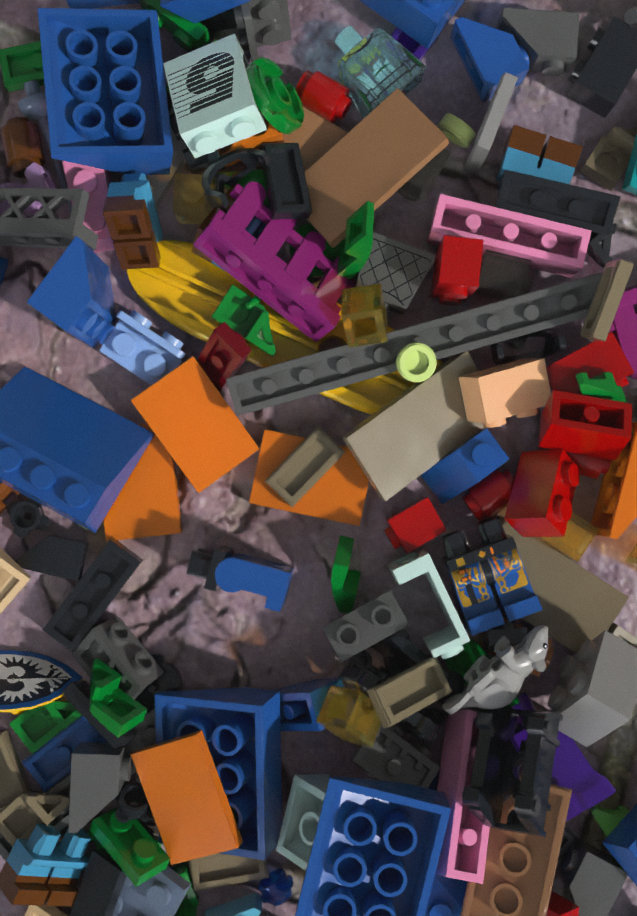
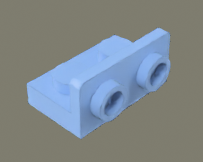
M121 310L118 312L116 317L120 320L99 350L150 385H153L176 369L188 358L180 350L184 343L164 331L162 336H159L149 329L152 322L134 310L130 316Z

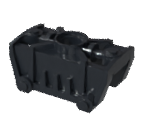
M403 628L371 646L383 656L385 668L383 666H380L378 669L374 667L370 654L363 650L349 659L338 678L345 680L357 690L356 694L364 696L371 701L366 690L429 656L409 641L410 636ZM441 667L453 691L437 700L443 705L450 697L463 692L465 680L459 673L447 672ZM423 708L401 720L398 724L402 727L401 730L404 733H410L422 743V747L430 748L449 713L444 709L439 711L436 708L428 710Z
M513 708L485 709V711L479 710L477 712L475 722L479 730L470 785L464 787L462 801L465 806H469L468 809L483 825L510 832L546 837L547 832L544 831L546 812L551 809L548 798L555 750L557 747H560V741L557 739L559 722L563 720V716L560 713ZM517 717H523L522 725L528 733L527 740H521L520 748L514 739ZM523 764L522 775L520 780L519 770L521 765ZM512 795V798L515 799L514 809L508 814L507 823H500L503 803Z

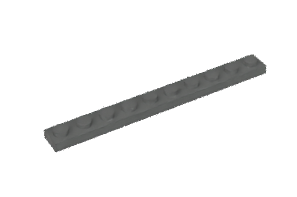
M602 272L228 377L226 381L236 415L240 416L398 371L396 368L397 354L402 347L409 343H422L429 346L433 350L436 360L586 318Z

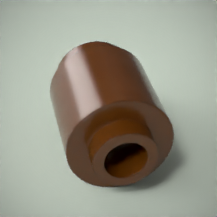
M14 117L7 120L6 125L0 129L7 166L12 169L15 177L26 178L24 172L28 166L35 162L43 167L46 162L39 127L36 123L30 122L26 117Z

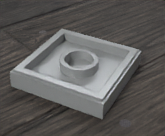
M506 72L504 75L502 74L465 164V171L478 174L490 151L518 77Z

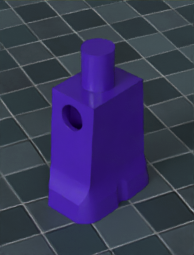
M526 692L517 695L520 703L511 707L513 709L536 711ZM517 717L519 728L515 729L514 735L519 748L521 740H527L528 735L522 725L523 717ZM558 731L557 739L560 741V747H557L555 750L551 783L572 788L566 821L584 810L607 799L616 790L605 776L596 772L590 766L574 740Z

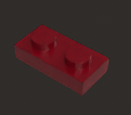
M223 322L213 330L197 362L220 393L228 386L226 378L237 374L252 349L238 332L233 331Z

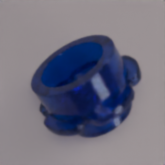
M282 868L269 872V878L261 879L258 884V889L261 892V901L263 903H272L274 906L286 902L292 895L293 877L287 875Z

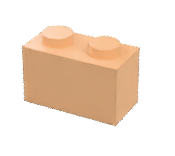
M522 358L459 376L467 421L483 423L484 428L502 426L507 423V417L516 415V418L534 416L539 413L538 408L546 405L551 395L544 358Z

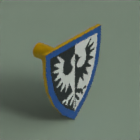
M0 650V712L21 715L25 710L49 704L64 696L63 691L71 682L82 681L83 677L68 665L46 655L29 651Z

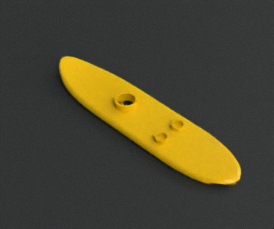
M175 240L158 241L157 245L161 256L159 267L127 269L132 287L153 311L177 328L204 342H207L213 330L221 325L212 319L211 315L231 285L236 286L250 297L255 296L253 292L228 272L192 253L193 243ZM261 300L259 303L265 306V310L269 314V324L276 353L271 357L245 340L246 344L252 349L246 361L264 368L317 353L322 342L327 339H339L345 345L391 332L394 329L385 324L379 326L365 321L363 314L336 303L342 308L339 312L340 320L334 329L317 342H314ZM440 359L436 360V361H437L436 368H437V367H439L441 364H443V362H442ZM398 371L319 394L372 415L417 382L408 381Z

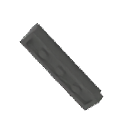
M0 188V203L3 200H8L11 205L0 216V246L67 249L77 236L92 250H95L99 235L83 225L90 194L84 189ZM34 201H40L43 208L33 217L27 218L23 211ZM67 201H73L70 218L59 219L55 212Z

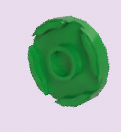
M260 57L248 65L246 72L255 104L262 115L274 128L283 134L289 135L300 128L304 121L302 102L294 86L290 82L285 85L280 79V76L283 75L281 68L270 59Z

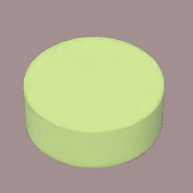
M446 113L438 124V128L448 137V140L459 147H469L476 137L475 131L453 114Z
M409 343L402 347L397 354L396 368L399 374L408 381H425L432 376L436 369V356L433 350L425 344Z

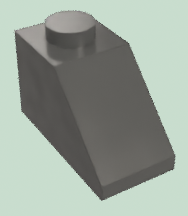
M503 8L496 29L513 34L518 46L522 45L525 48L530 61V71H539L545 76H559L563 73H568L577 58L579 12Z
M80 742L72 752L68 833H77L119 794L124 782L130 781L132 757H126V745L113 748L110 743Z
M579 838L574 846L570 847L562 857V869L560 872L569 901L579 906L578 916H608L628 877L613 856Z

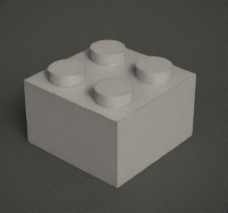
M605 630L593 640L587 639L573 656L567 655L563 659L557 671V674L560 676L559 684L548 700V707L551 708L550 712H558L563 716V720L559 722L558 731L586 747L631 720L637 695V648Z

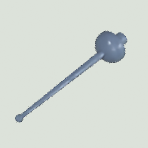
M28 81L24 83L27 97L18 102V107L25 117L39 120L51 155L45 92H41L38 81ZM52 158L62 189H68L60 160ZM67 201V204H68V207H69V210H70V213H71V209H72L71 201Z

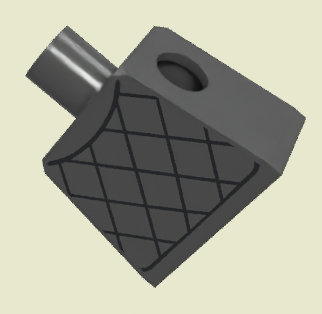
M373 232L371 253L367 262L359 271L355 291L357 299L368 302L363 314L364 320L381 326L385 323L389 310L403 315L429 272L436 255Z

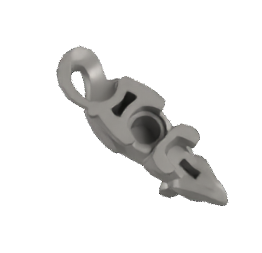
M545 625L535 627L516 646H511L510 640L502 636L495 644L494 652L496 655L491 659L482 655L475 661L464 675V680L469 683L466 691L447 699L442 705L443 709L447 713L453 714L465 707L499 709L510 704L517 696L524 679L533 669L538 672L546 670L545 657L548 650V627Z

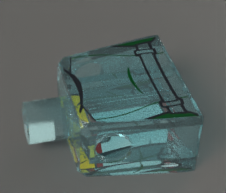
M348 26L335 40V43L345 54L338 62L339 79L343 85L350 88L349 96L352 98L363 119L397 88L404 95H407L423 80L425 64L381 28L375 29L366 38L362 39L352 26Z

